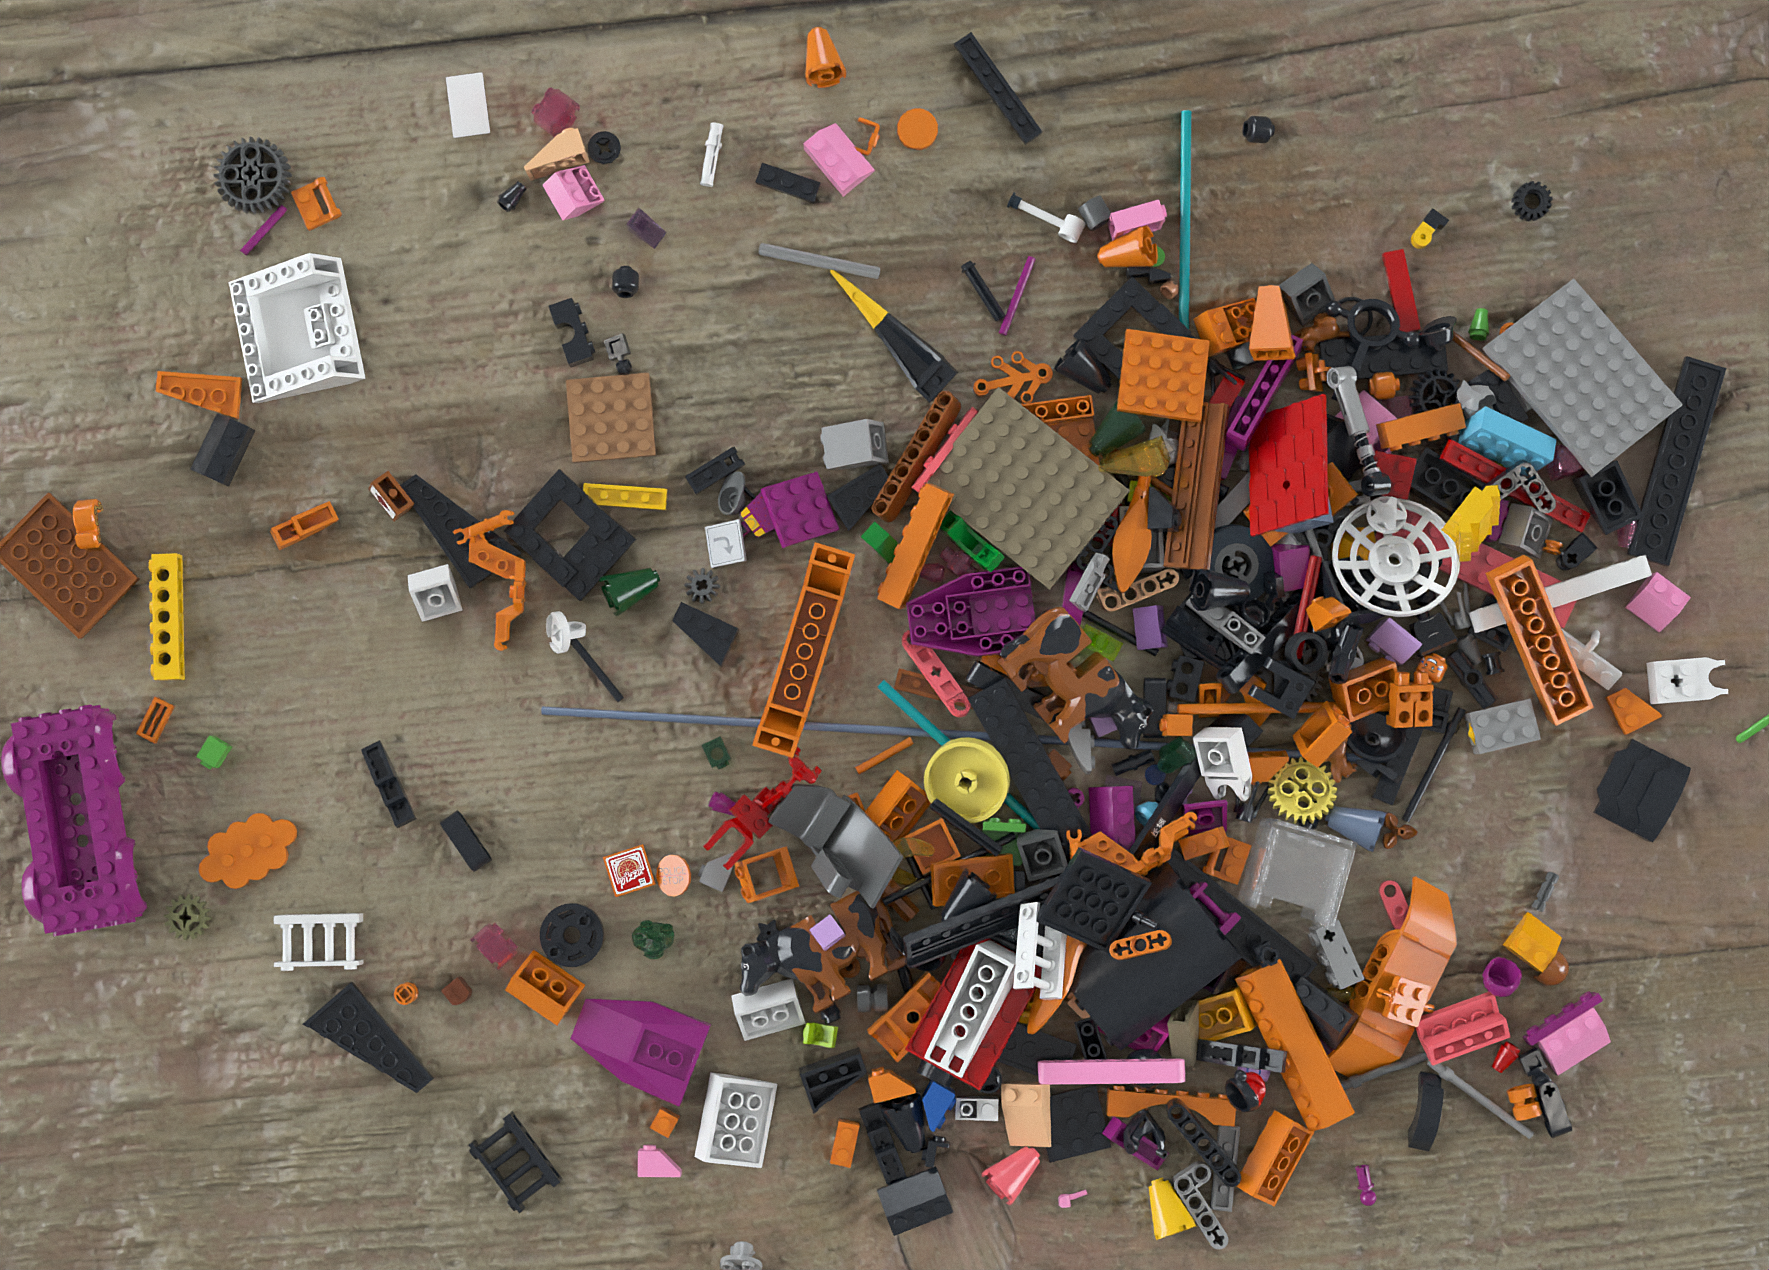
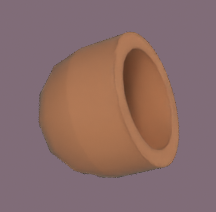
M1167 281L1160 287L1162 295L1167 299H1172L1179 289L1178 285L1174 284V281Z

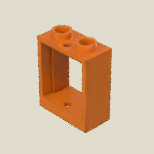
M1327 700L1292 735L1302 757L1317 768L1352 733L1348 725L1350 722L1343 715L1344 710L1336 703L1332 705Z
M787 846L735 863V875L740 880L742 886L741 894L747 903L799 887ZM773 856L782 886L756 895L747 864Z

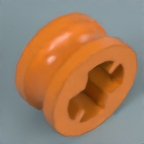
M1546 539L1544 542L1546 546L1542 550L1549 554L1561 555L1560 548H1563L1564 545L1560 542Z

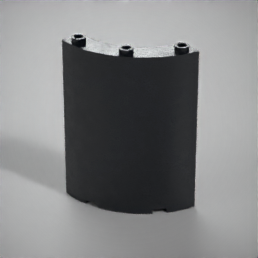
M1167 861L1146 877L1150 879L1152 884L1135 911L1140 910L1146 913L1147 917L1160 923L1157 930H1164L1170 934L1172 938L1171 946L1163 951L1125 960H1117L1111 956L1110 951L1106 953L1087 944L1080 955L1070 990L1077 998L1075 1000L1077 1006L1082 1011L1085 1009L1106 1034L1104 1036L1106 1041L1111 1046L1116 1045L1120 1051L1242 958L1232 942L1213 923L1208 913L1195 900L1179 874ZM1129 918L1116 940L1155 930L1144 924L1139 925L1133 922L1132 918ZM1161 934L1158 940H1151V936L1148 937L1151 942V949L1154 948L1152 944L1160 943L1163 946L1164 941L1167 940ZM1144 939L1136 941L1135 948L1137 951L1145 950L1146 942ZM1127 942L1129 947L1125 948L1121 947L1119 944L1118 949L1115 950V953H1118L1120 956H1122L1123 951L1130 950V954H1133V951L1130 948V942Z

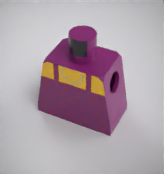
M760 492L740 513L744 519L741 523L743 537L753 531L756 537H759L775 529L763 495Z

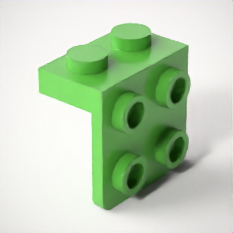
M989 817L987 821L982 823V832L994 841L1011 832H1014L1017 838L1018 834L1026 832V824H1021V819H1009V823L1000 822V818ZM1017 839L1002 846L999 854H1013V865L1020 866L1023 861L1017 846Z

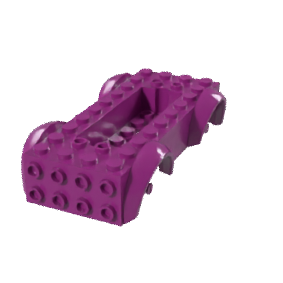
M101 705L79 706V709L59 710V713L38 714L39 717L28 716L18 718L19 722L11 723L13 735L6 741L3 747L1 767L7 785L16 795L23 798L33 861L25 869L21 887L24 904L29 914L43 924L45 934L53 933V937L136 922L135 917L143 916L147 908V902L142 900L136 879L138 875H135L137 871L134 870L133 850L136 843L135 840L126 836L118 788L125 782V777L118 766L117 750H115L117 747L113 742V721L116 720V715L107 708H101ZM74 793L81 795L82 800L79 805L72 804L71 796ZM79 814L85 817V822L82 826L76 822ZM80 835H86L88 838V844L85 847L78 845V837Z

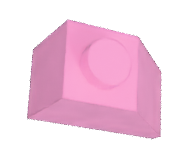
M643 1145V1148L638 1150V1177H681L682 1169L661 1148H656V1145Z

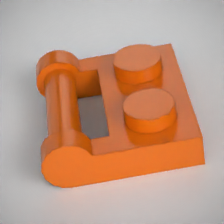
M320 177L314 180V182L291 192L309 231L342 216L340 209L336 207L328 190V183L325 177ZM317 189L320 190L329 212L327 214H324L314 191Z
M1227 837L1230 846L1227 847L1220 870H1214L1220 850L1210 853L1207 865L1203 867L1202 871L1205 874L1238 885L1252 845Z

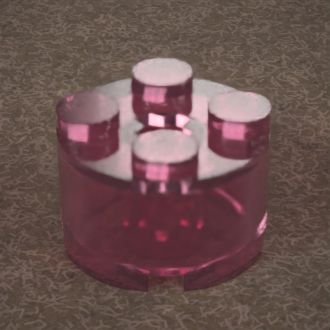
M550 87L545 92L543 100L540 104L537 103L533 107L531 113L534 115V123L551 136L556 137L564 129L571 128L577 118L574 115L575 111L580 110V105L561 90Z
M1562 444L1555 446L1553 461L1545 466L1551 481L1561 480L1574 475L1579 470L1580 472L1585 470L1572 452Z
M489 922L470 940L472 943L475 940L479 943L476 947L492 964L495 961L499 964L496 967L499 971L517 954L515 949L518 946L510 938L504 939L501 935L504 931L496 923L491 925Z

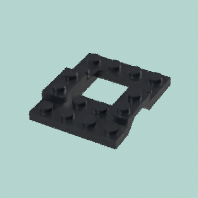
M1133 277L1073 335L1076 340L1079 338L1085 340L1100 363L1119 380L1121 377L1123 353L1103 335L1131 307L1160 334L1195 338L1183 323L1163 304H1160Z
M561 469L557 470L513 520L514 524L508 525L504 530L542 569L579 601H582L599 582L600 577L605 576L637 540L622 525L603 511ZM560 500L565 502L590 527L564 557L535 531V528Z

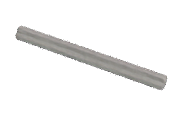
M761 243L759 246V254L763 256L878 279L880 275V268L764 243Z

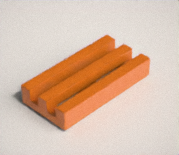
M154 697L136 735L152 743H157L175 706L158 697ZM157 704H161L147 733L144 734L143 732ZM165 707H167V709H166V711H165V713H164V715H163V717H162V719H161V721H160V723H159V725H158V727H157V729H156V731H155L153 737H151V735H152V733H153V731H154V729H155V727H156V725H157V723H158V721H159V719H160V717H161V715H162V713H163Z

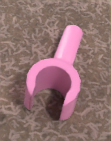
M1087 1191L1061 1194L1058 1197L1059 1206L1062 1208L1071 1207L1070 1200L1087 1195Z

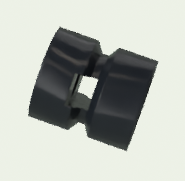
M995 1065L980 1089L981 1092L993 1093L1000 1088L1002 1076Z

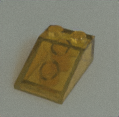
M1159 436L1103 456L1098 469L1100 472L1144 477L1153 475V477H1157L1165 473L1171 457L1163 437Z

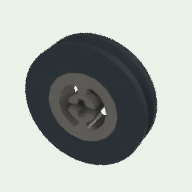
M1229 524L1215 528L1210 570L1223 574L1222 566L1227 567L1224 571L1233 574L1234 578L1248 583L1250 587L1248 600L1260 597L1265 592L1264 573L1274 572L1275 570L1271 546L1262 535L1250 536V528L1242 525ZM1236 551L1242 552V554L1245 557L1246 564L1242 563V561H1244L1243 558L1235 555ZM1243 602L1235 603V604H1231V605H1242Z

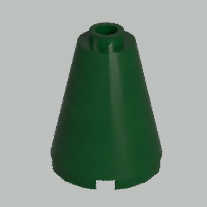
M651 568L603 576L600 577L599 581H604V585L601 586L602 592L609 607L616 609V612H613V614L618 616L658 587V582H660V577L656 570L652 571Z

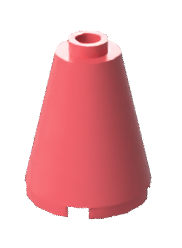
M1025 1146L984 1170L981 1175L982 1177H988V1180L985 1182L1000 1199L1006 1197L1009 1200L1006 1204L1012 1205L1040 1163L1038 1159L1040 1155L1033 1147L1028 1148Z

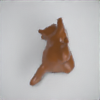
M1327 313L1316 315L1313 326L1304 327L1294 334V336L1303 339L1302 348L1312 354L1314 353L1315 345L1320 341L1335 337L1350 338L1348 331H1340V327L1336 323L1337 319L1328 316Z
M1348 737L1324 761L1331 763L1330 769L1336 783H1340L1341 776L1348 778L1353 772L1357 771L1355 768L1358 765L1351 763L1347 759Z

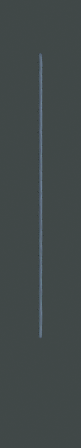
M542 706L541 709L542 715L758 727L761 720ZM806 722L803 729L931 737L922 728ZM939 729L948 738L969 737L991 741L986 732ZM1037 735L1042 744L1068 745V741L1064 744L1058 736ZM1094 738V747L1125 748L1120 743V740ZM1139 741L1138 747L1135 748L1177 752L1196 751L1194 744ZM1247 748V752L1286 750L1289 758L1299 759L1302 757L1299 750ZM1347 753V759L1350 762H1356L1358 759H1361L1354 753Z

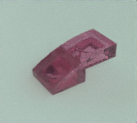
M1408 396L1376 400L1397 419L1412 415V409L1409 406L1411 402Z

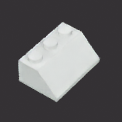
M793 979L762 986L752 996H745L742 992L731 995L735 1016L744 1041L806 1024Z

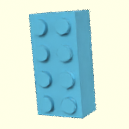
M1486 406L1465 420L1466 428L1460 430L1459 444L1483 455L1487 459H1492L1502 464L1504 467H1510L1514 463L1524 460L1538 471L1553 461L1557 439ZM1522 466L1520 473L1528 476L1525 472L1526 468Z

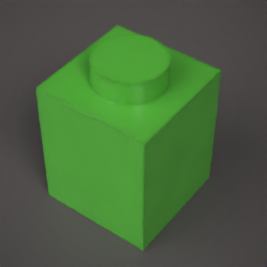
M209 735L196 757L201 760L200 764L208 769L212 767L220 768L232 746L216 736Z

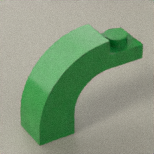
M951 510L945 515L939 529L984 570L992 572L1005 558L1004 555L976 534L960 516Z

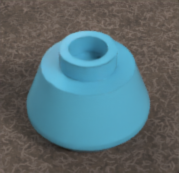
M1147 801L1138 805L1135 808L1137 820L1145 826L1159 804Z

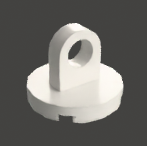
M552 612L546 621V633L548 637H551L552 642L549 643L552 650L557 654L567 652L570 647V639L585 636L586 625L577 621L567 622L562 612Z

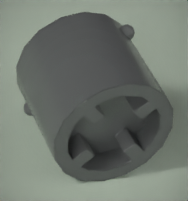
M1101 195L1090 199L1078 208L1090 231H1094L1108 223L1111 211Z

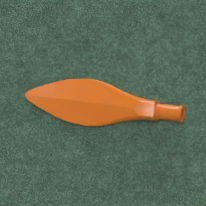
M1145 468L1139 469L1137 486L1134 489L1130 506L1120 522L1113 539V568L1116 583L1121 593H1125L1139 575L1151 547L1152 536L1151 530L1148 529V506L1152 471Z
M1067 936L1062 999H1040V988H1037L1028 1020V1034H1035L1064 1000L1072 985L1078 961L1087 945L1086 943Z

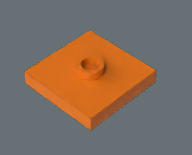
M1330 462L1328 464V498L1332 516H1334L1358 494L1334 463Z

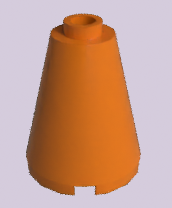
M815 27L807 36L806 82L809 86L817 84L818 88L837 85L840 83V78L844 77L845 79L846 68L828 31L822 27Z
M1147 225L1135 228L1102 246L1097 254L1099 263L1103 264L1104 267L1153 266L1157 263L1158 251L1156 243L1152 244L1151 237H1154L1151 229Z

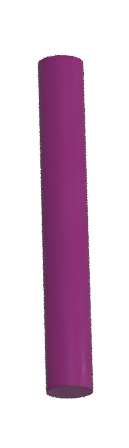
M281 204L240 251L247 256L285 214L287 209Z

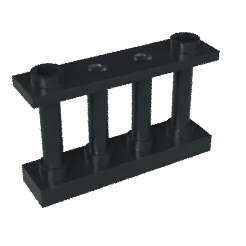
M512 1111L503 1118L504 1126L481 1144H478L476 1140L469 1144L471 1148L469 1152L474 1159L481 1161L509 1199L507 1203L513 1211L517 1210L520 1214L525 1209L523 1205L525 1200L546 1184H551L554 1188L563 1179ZM513 1133L517 1138L516 1144L491 1162L484 1151L506 1134ZM526 1150L530 1155L529 1160L504 1179L497 1168L519 1151ZM533 1167H539L543 1173L542 1177L517 1196L510 1185Z

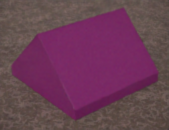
M1273 544L1271 548L1275 566L1274 573L1283 576L1284 592L1302 589L1310 558L1309 545Z
M1227 800L1181 805L1182 816L1187 812H1193L1197 815V821L1195 822L1189 818L1195 824V829L1191 830L1188 827V835L1185 837L1197 835L1222 826L1225 832H1227Z

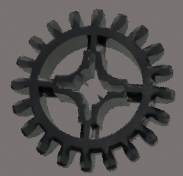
M1434 369L1433 372L1426 370L1425 375H1418L1419 380H1413V384L1416 387L1409 388L1413 395L1408 396V399H1413L1414 402L1409 407L1416 408L1413 414L1429 411L1425 404H1431L1433 409L1444 407L1448 397H1450L1448 405L1460 403L1457 398V391L1459 389L1457 385L1460 380H1453L1454 374L1450 373L1447 375V370H1442L1441 372L1439 369ZM1436 380L1443 382L1448 390H1442L1439 384L1436 383ZM1427 386V394L1423 397V391ZM1436 394H1443L1437 400H1429L1434 398Z

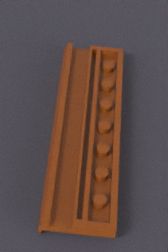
M1203 402L1200 423L1183 420L1181 422L1171 503L1180 511L1182 523L1179 526V532L1167 533L1163 565L1166 568L1210 570L1230 410L1228 404H1209L1208 402Z

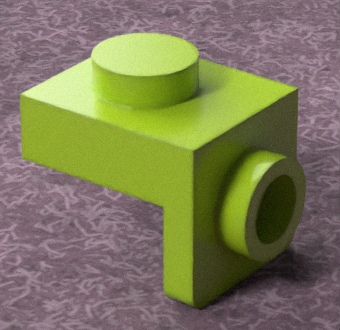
M817 1022L806 1023V1027L803 1030V1043L835 1048L838 1027Z

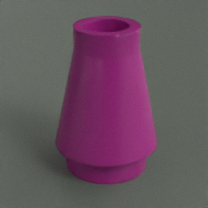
M715 791L708 803V806L712 808L711 810L735 817L729 811L735 805V802L724 793Z

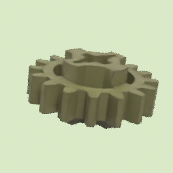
M187 894L186 899L184 895H179V901L172 899L173 906H166L169 914L164 915L165 918L169 919L165 926H171L168 932H176L175 938H180L183 935V940H188L190 936L192 939H196L197 933L199 935L205 934L203 928L210 927L206 921L212 919V917L207 916L211 908L205 909L204 907L207 902H199L200 896H196L193 899L192 894ZM182 905V909L179 912H176L178 907ZM185 914L191 916V920L185 918ZM200 922L199 925L194 930H192L194 924Z

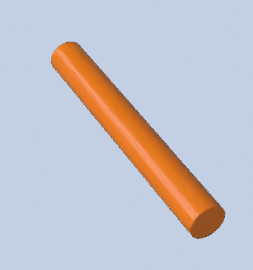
M908 737L855 768L858 774H861L914 743Z

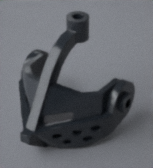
M1142 1109L1127 1124L1124 1132V1149L1128 1154H1134L1139 1149L1142 1137L1152 1132L1153 1140L1158 1146L1156 1155L1165 1159L1168 1156V1152L1164 1150L1166 1140L1164 1131L1148 1112V1109ZM1142 1121H1145V1124L1140 1128L1139 1126Z

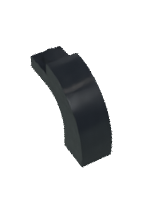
M1420 1071L1418 1075L1417 1108L1414 1119L1408 1129L1409 1148L1430 1151L1436 1138L1444 1096V1089L1441 1088V1077L1437 1074Z

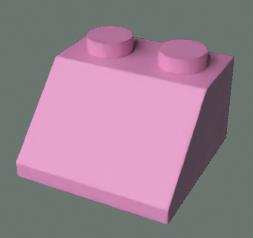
M1656 572L1646 578L1625 608L1657 632H1661L1681 612L1691 597Z

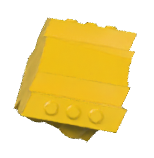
M1498 485L1486 486L1483 491L1474 487L1441 529L1455 542L1459 562L1471 561V552H1478L1479 545L1485 537L1492 535V526L1499 525L1501 499Z

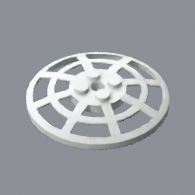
M1397 498L1406 510L1415 512L1422 517L1416 526L1405 522L1402 529L1410 532L1406 539L1383 533L1384 538L1374 544L1366 537L1369 533L1375 531L1371 525L1359 532L1351 524L1356 518L1367 513V509L1372 502L1370 501L1353 510L1344 519L1336 533L1333 542L1332 558L1333 566L1341 585L1359 604L1383 615L1406 617L1431 610L1449 595L1456 583L1460 570L1456 544L1441 530L1446 523L1427 507L1410 500ZM1397 521L1396 527L1399 526L1402 523V521ZM1429 521L1442 533L1449 549L1436 551L1432 541L1423 532ZM1378 524V526L1385 528L1384 524ZM1346 530L1355 538L1350 551V561H1338L1339 544ZM1417 537L1426 545L1430 553L1419 555L1418 550L1413 545ZM1359 544H1362L1370 551L1366 561H1356ZM1389 557L1398 558L1400 563L1398 565L1391 564ZM1451 557V575L1446 587H1443L1434 582L1438 573V560ZM1431 561V573L1427 579L1417 572L1420 563ZM1340 569H1352L1356 580L1366 590L1361 597L1346 583ZM1358 569H1370L1376 577L1371 585L1367 584L1362 578ZM1411 580L1422 585L1417 591L1407 595L1403 584ZM1382 583L1393 585L1397 596L1387 595L1377 590ZM1428 589L1440 594L1430 604L1411 611L1408 600L1421 596ZM1374 595L1383 600L1399 602L1402 611L1386 610L1374 606L1368 601Z

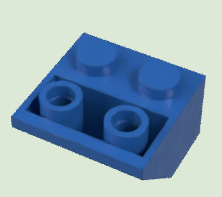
M930 1080L922 1094L931 1131L934 1132L936 1128L940 1129L946 1119L944 1115L946 1110L951 1111L957 1100L955 1091L952 1088Z

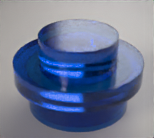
M1150 765L1145 771V779L1151 785H1159L1166 778V772L1160 765Z

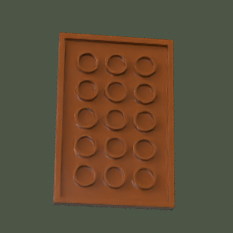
M48 492L0 541V563L78 639H82L140 578L102 542L98 548L80 549L77 547L75 541L77 532L74 526L73 514L54 495Z

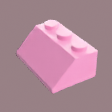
M836 123L819 130L803 143L805 152L843 197L875 172V169L854 148L855 145Z
M1591 1008L1536 1044L1558 1076L1611 1041L1603 1021L1596 1010Z

